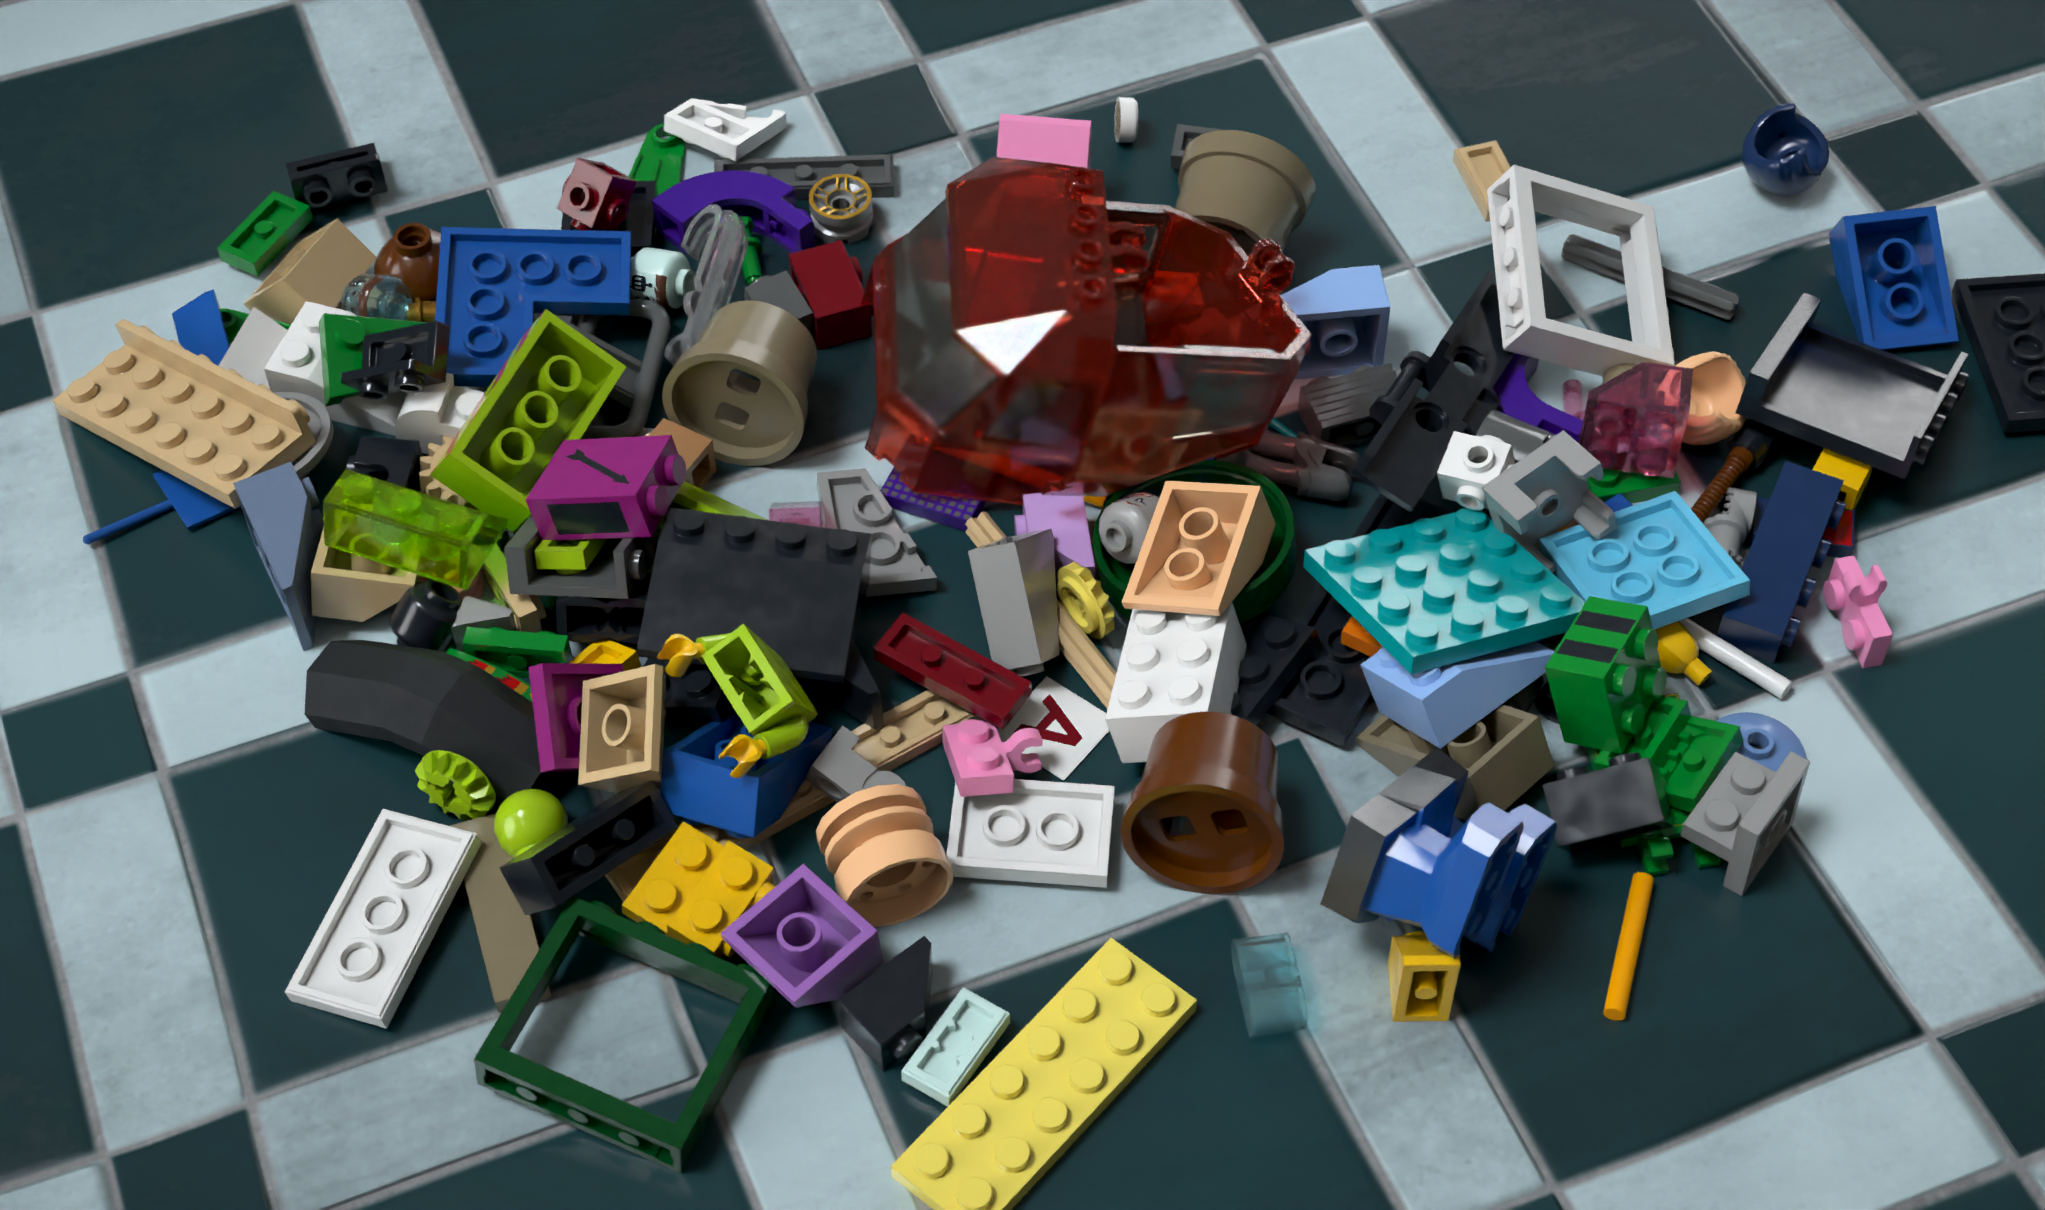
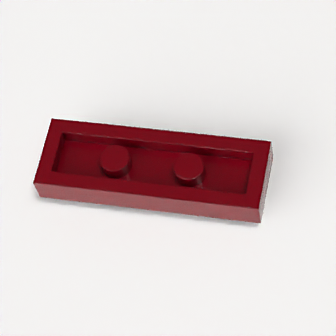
M905 613L898 617L874 646V659L1002 730H1004L1032 694L1031 681Z

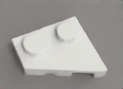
M691 98L664 115V131L682 138L687 143L696 144L715 152L724 159L737 161L786 129L787 113L773 110L772 115L768 118L746 116L747 106L717 104L713 101Z

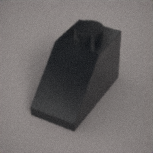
M925 936L921 937L838 999L841 1028L883 1072L897 1061L905 1062L909 1060L927 1036L933 962L931 942Z

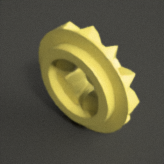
M1072 562L1060 568L1057 572V593L1061 604L1086 634L1095 639H1102L1114 630L1113 618L1115 614L1113 608L1109 605V596L1104 593L1100 581H1096L1091 571L1086 567Z

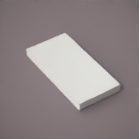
M382 809L285 990V994L290 1001L387 1029L482 844L477 833Z

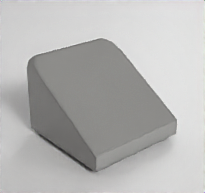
M465 596L457 611V618L451 627L456 649L461 652H465L462 643L467 627H500L506 630L517 631L513 612L510 608L470 596Z

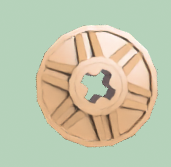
M899 784L877 785L855 792L836 803L822 817L816 829L817 843L821 853L825 856L828 871L834 875L835 888L838 895L873 927L892 926L915 918L940 901L953 883V869L940 840L934 836L933 823L926 814V807L922 797L911 787Z

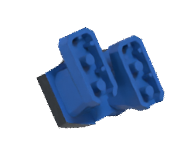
M1435 748L1351 815L1320 904L1354 923L1372 922L1378 920L1379 916L1388 921L1394 919L1422 927L1431 945L1454 959L1459 955V945L1463 935L1470 942L1491 954L1496 946L1494 941L1498 931L1510 936L1520 922L1557 830V823L1526 804L1507 813L1488 802L1482 805L1463 824L1454 816L1469 771L1440 749Z

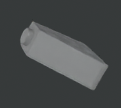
M1051 528L1004 537L968 551L991 659L1007 669H1013V672L1020 676L1044 671L1043 663L1059 655L1054 538Z

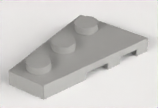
M866 468L817 473V490L824 528L871 533L870 581L866 597L937 590V576L929 565H924L916 553V544L908 533H903L893 518V509Z

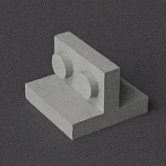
M1735 751L1683 823L1681 837L1729 862L1723 883L1724 887L1743 896L1789 830L1795 818L1810 765L1809 760L1790 752L1778 770L1774 772Z

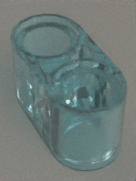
M1288 932L1233 939L1231 942L1233 970L1250 1037L1307 1029L1306 1001Z

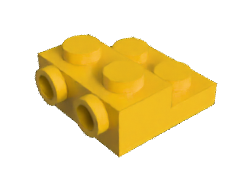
M683 821L622 904V914L637 923L640 921L652 923L659 927L666 936L685 944L690 942L701 944L710 949L720 959L723 954L730 958L736 951L722 939L721 932L776 887L773 885L774 867L729 840L723 846Z

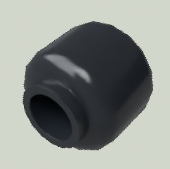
M437 579L417 582L414 587L408 588L391 613L389 621L393 633L397 636V644L443 652L448 650L454 640L451 627L457 618V611L463 600L461 594L449 584Z

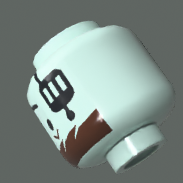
M646 247L637 252L634 257H631L630 298L654 301L664 307L666 311H675L683 305L686 298L692 296L696 285V276L690 268L688 259L682 253Z

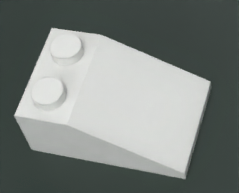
M306 301L264 368L270 390L272 392L307 394L316 398L325 406L319 321L323 313L357 315L346 310ZM408 392L388 393V397L382 400L367 399L358 395L345 398L340 404L327 406L326 409L332 421L396 436L395 423Z

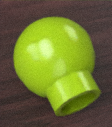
M524 789L513 793L500 805L495 815L494 833L502 850L511 857H517L568 824V815L562 803L552 794L540 789Z

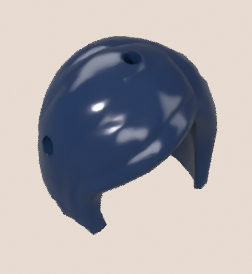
M1794 102L1777 105L1773 109H1767L1753 123L1742 146V163L1749 177L1759 187L1776 195H1796L1807 191L1820 179L1821 173L1829 160V145L1824 134L1809 119L1796 112Z

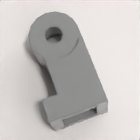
M844 726L840 728L815 760L805 780L837 803L855 792L877 785L899 784L906 786L905 782L898 775L890 771H879L875 766L853 751L860 738Z

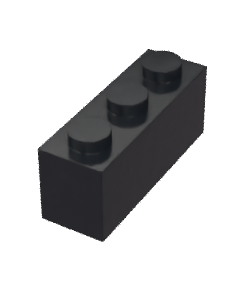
M652 780L618 792L502 865L499 869L524 914L528 915L557 907L678 828Z

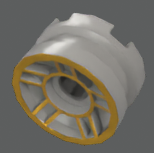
M834 174L822 178L813 185L809 192V208L811 219L815 226L814 233L817 237L828 243L836 242L837 240H847L848 244L860 241L869 234L868 229L870 225L873 226L872 191L865 181L849 174Z

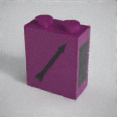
M672 435L563 440L527 496L526 503L542 540L651 537L685 481L686 464L683 457L678 454Z

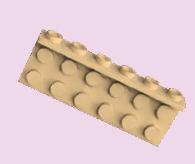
M125 319L115 324L125 345L108 354L103 362L82 378L73 381L64 392L52 400L61 416L235 509L240 506V502L233 483L288 462L292 463L316 443L308 426L310 417L304 407L296 400H286L274 394L267 386L263 384L256 385L244 379L235 370L221 368L205 355L200 354L197 356L185 350L175 340L167 341L155 335L148 327H139Z

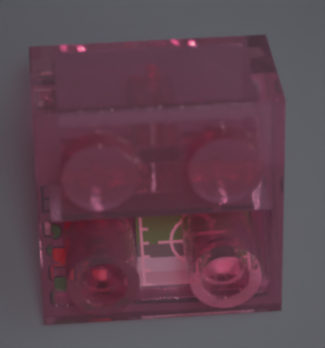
M1641 362L1588 392L1578 443L1601 463L1602 469L1673 478L1690 412L1693 369Z

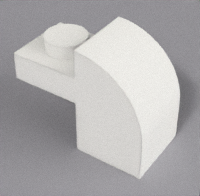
M446 373V382L425 386L422 392L407 393L395 423L396 439L417 440L420 443L422 453L428 454L427 445L429 443L442 446V435L452 438L456 437L485 392L454 386L453 374Z

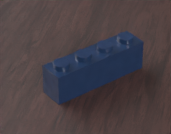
M1785 461L1741 569L1750 580V595L1727 604L1717 633L1718 637L1746 654L1774 663L1781 645L1791 648L1801 619L1792 616L1796 605L1803 608L1807 607L1816 583V579L1807 576L1811 566L1819 569L1822 568L1832 542L1823 538L1826 528L1837 530L1846 506V502L1837 500L1844 480Z

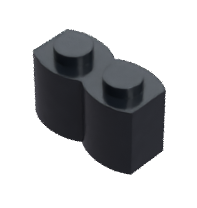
M647 573L646 578L640 581L628 599L558 596L556 601L557 635H568L569 641L579 643L596 642L610 637L619 642L638 644L651 573Z

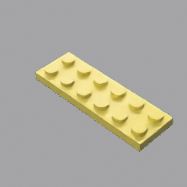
M1110 938L890 1166L891 1177L933 1210H1012L1196 1011L1197 999L1117 941Z

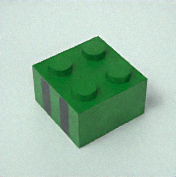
M1589 596L1547 662L1545 671L1564 742L1622 754L1632 736L1637 735L1641 731L1645 714L1654 699L1661 697L1666 686V671L1661 667L1657 650L1658 635L1656 630L1652 628L1648 606Z

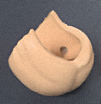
M1712 351L1689 357L1675 365L1667 373L1664 382L1659 387L1655 399L1658 416L1673 436L1689 445L1705 446L1722 441L1738 432L1746 421V417L1736 414L1746 384L1745 377L1737 367L1736 362L1730 355L1725 353L1721 354L1720 352Z

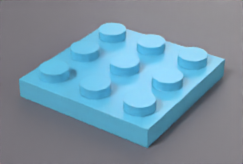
M1676 491L1614 512L1618 528L1600 540L1595 539L1580 524L1539 539L1540 552L1555 565L1556 570L1554 573L1584 602L1587 601L1589 596L1648 606L1653 629L1750 595V580Z

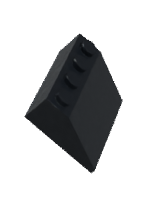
M669 507L657 544L637 644V656L658 659L659 652L667 639L673 634L684 635L695 643L699 637L731 633L744 623L785 661L794 677L844 684L870 581L871 533ZM693 659L691 662L692 664L706 665V663H700L698 659Z

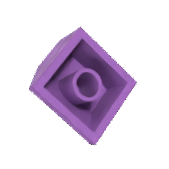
M804 864L721 932L722 939L795 1008L837 1000L864 981L883 964L878 931Z

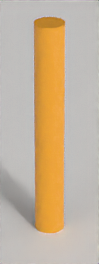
M1637 872L1632 876L1603 1010L1604 1016L1614 1021L1624 1020L1626 1016L1654 878L1644 872Z

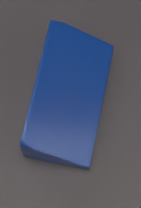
M213 289L204 292L174 311L172 317L179 344L185 350L197 356L200 354L205 355L215 365L219 366L230 347L220 305Z

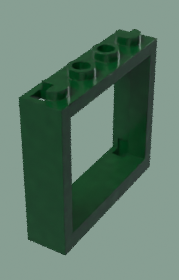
M572 896L476 1054L474 1064L477 1084L669 1169L682 1173L771 1007L772 985L750 965H734L716 957L710 949L694 942L685 944L666 936L659 927L645 921L633 922L617 915L612 908L602 902L595 900L586 902ZM578 935L740 1004L676 1123L510 1051Z

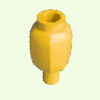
M1679 621L1654 629L1658 635L1657 650L1661 667L1666 672L1672 674L1684 673L1697 686H1700L1713 671L1698 658L1699 647L1689 630Z

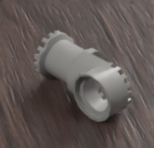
M1729 487L1726 493L1729 495L1725 497V500L1730 502L1724 503L1723 506L1728 508V511H1722V514L1705 519L1703 524L1739 568L1742 569L1743 558L1740 556V546L1746 540L1751 529L1757 493Z

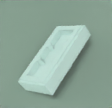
M963 987L902 1069V1081L948 1107L959 1095L1010 1024V1013Z

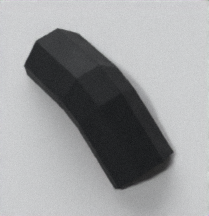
M369 640L330 641L307 670L304 714L315 728L391 741L422 756L435 750L449 751L463 756L477 765L488 778L495 792V804L499 807L513 793L524 789H534L545 774L541 773L533 702L476 665L438 650Z

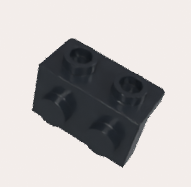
M375 143L286 163L295 200L309 205L311 210L388 191Z
M433 321L365 335L361 369L342 372L341 383L358 390V395L363 398L382 400L388 397V393L398 391L418 393L424 391L425 386L446 382L450 326L439 321Z

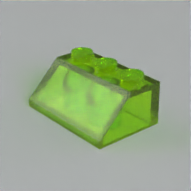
M345 469L323 500L324 545L464 590L468 589L507 527V518Z

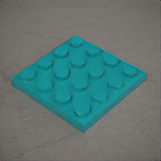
M1462 508L1454 513L1430 519L1423 518L1416 520L1414 523L1390 529H1378L1370 534L1346 540H1334L1326 545L1306 549L1304 552L1303 567L1411 675L1566 633L1585 604L1577 594L1515 539L1497 530L1492 519L1482 510L1476 511Z

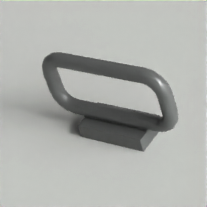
M630 298L629 315L581 314L577 327L593 336L598 322L608 316L639 317L649 319L652 322L627 420L617 426L589 425L581 439L637 437L643 431L648 420L671 328L670 317L667 311L658 303L645 299ZM555 315L566 324L571 323L574 325L572 316Z

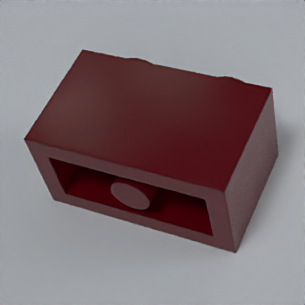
M842 240L788 254L790 276L813 312L812 335L819 350L872 336L871 316L877 315L876 301L870 288L863 289L861 285L863 283V276L856 256L849 258Z

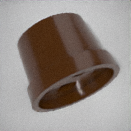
M1203 711L1188 713L1164 724L1154 736L1141 782L1131 793L1121 822V841L1130 859L1143 872L1157 881L1194 893L1223 894L1237 892L1255 886L1268 878L1279 866L1284 852V822L1281 809L1277 803L1279 759L1276 747L1269 736L1253 723L1221 712Z

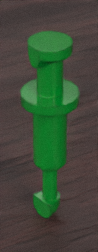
M742 216L735 218L731 222L732 231L738 235V240L732 245V253L735 258L741 260L745 284L750 286L752 282L762 277L758 256L762 253L763 246L758 238L751 235V231L754 228L752 218Z

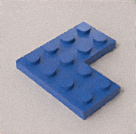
M441 227L435 321L450 326L446 373L453 374L454 386L489 387L525 332L533 324L534 313L542 314L547 309L553 314L629 315L631 232Z

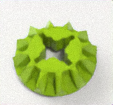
M443 750L431 751L422 758L415 769V773L419 778L418 788L428 793L430 796L429 803L438 804L443 808L445 815L452 812L460 820L467 821L470 818L475 819L485 816L494 806L495 792L490 781L477 765L463 756Z

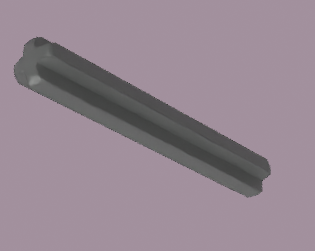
M1576 234L1568 236L1561 253V257L1564 260L1625 282L1621 251ZM1662 266L1666 298L1724 320L1732 319L1740 301L1738 294Z

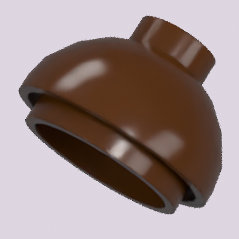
M407 223L395 231L393 237L383 245L374 262V277L380 276L384 279L376 284L383 298L392 304L405 308L406 303H414L415 298L419 297L421 301H436L441 232L429 229L421 223Z

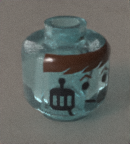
M373 273L361 274L350 280L344 289L341 299L342 310L349 311L357 316L407 321L408 308L412 304V297L408 287L400 279L390 275Z

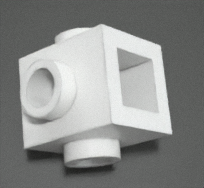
M1454 431L1437 471L1442 497L1456 501L1467 509L1476 511L1484 508L1488 509L1482 486L1515 464L1512 445L1490 435L1477 437Z

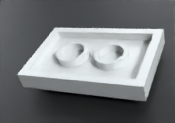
M1014 779L1013 793L961 797L955 782L946 854L953 869V877L1107 888L1115 786Z

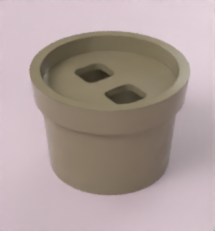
M1217 130L1196 137L1187 145L1178 175L1180 192L1167 238L1169 248L1176 259L1192 272L1201 273L1203 278L1229 286H1251L1267 280L1272 275L1292 231L1302 223L1314 200L1316 188L1311 172L1303 161L1289 149L1271 139L1254 133L1238 130Z
M748 300L725 305L712 316L695 345L681 355L666 377L662 399L668 419L712 439L715 459L742 466H762L784 459L798 446L804 431L808 414L807 394L817 364L815 342L807 328L796 317L775 305ZM733 369H738L748 374H751L759 378L760 381L750 379L736 371H733Z

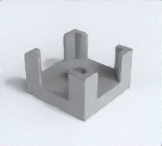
M1564 430L1482 486L1494 527L1501 533L1515 539L1552 573L1556 570L1555 565L1535 547L1539 544L1540 538L1555 533L1573 519L1597 540L1604 538L1618 528L1613 510L1589 490L1587 479L1591 476L1597 481L1604 478L1601 463Z

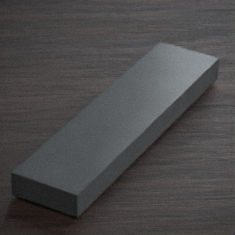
M893 154L739 159L737 161L721 159L715 160L714 172L730 170L749 171L777 178L795 188L796 200H809V192L813 185L822 178L834 174H849L859 177L868 184L872 191V198L894 197Z

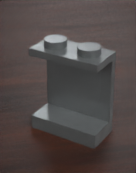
M530 515L504 547L510 594L628 599L640 581L646 578L647 571L654 563L661 532L656 529L651 537L623 538L618 546H603L586 570L564 575L557 573L555 569H537L534 550L541 543L542 539L533 517Z

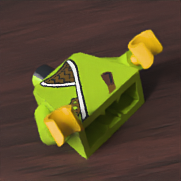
M744 623L731 633L699 637L695 643L684 635L673 634L667 639L657 656L658 659L670 660L665 668V672L673 677L683 676L693 659H698L702 664L706 663L745 727L754 736V738H751L744 734L737 735L719 754V759L730 756L739 762L730 773L733 778L745 776L760 757L762 759H769L799 746L808 733L809 722L817 715L815 707L785 661Z

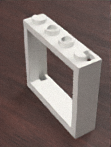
M1513 165L1487 189L1503 350L1602 377L1609 368L1619 364L1640 365L1649 372L1651 384L1675 366L1654 206L1517 165ZM1534 211L1619 236L1632 342L1546 318Z

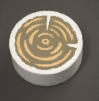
M1118 97L1115 107L1116 142L1133 143L1136 140L1138 131L1137 101L1134 98Z

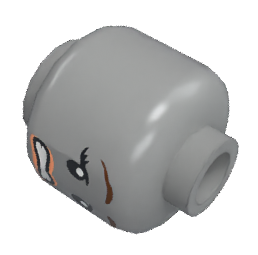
M1147 492L1133 493L1114 501L1104 509L1099 520V534L1106 551L1117 561L1125 564L1136 563L1159 501L1157 496Z

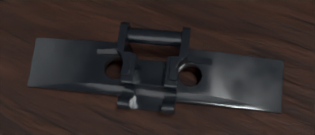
M1490 270L1448 329L1432 356L1429 357L1420 351L1409 352L1400 365V374L1385 395L1379 396L1369 409L1371 417L1379 422L1382 427L1359 459L1351 474L1409 512L1413 510L1437 473L1453 432L1476 436L1486 416L1494 409L1498 411L1501 401L1493 390V386L1515 353L1503 350L1497 286L1492 284L1496 274ZM1454 362L1466 364L1472 369L1474 375L1462 373L1456 368ZM1421 387L1430 392L1425 401L1416 396Z

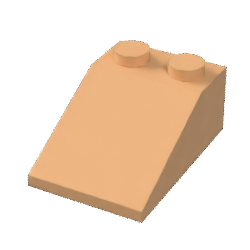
M1166 481L1122 599L1123 607L1125 609L1221 616L1262 565L1276 525L1261 486Z

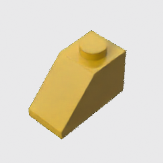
M1421 931L1410 932L1401 936H1392L1387 966L1393 1022L1448 1021L1460 970V956L1458 955L1454 959L1432 946L1426 934Z

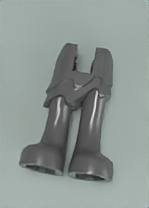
M1239 398L1231 418L1228 434H1225L1222 439L1216 460L1245 466L1264 475L1274 484L1296 488L1297 496L1340 502L1347 500L1354 486L1352 478L1355 476L1351 472L1361 456L1353 450L1324 441L1313 434L1309 436L1298 431L1296 438L1264 429L1259 424L1257 406L1251 401ZM1261 456L1292 461V464L1271 460Z

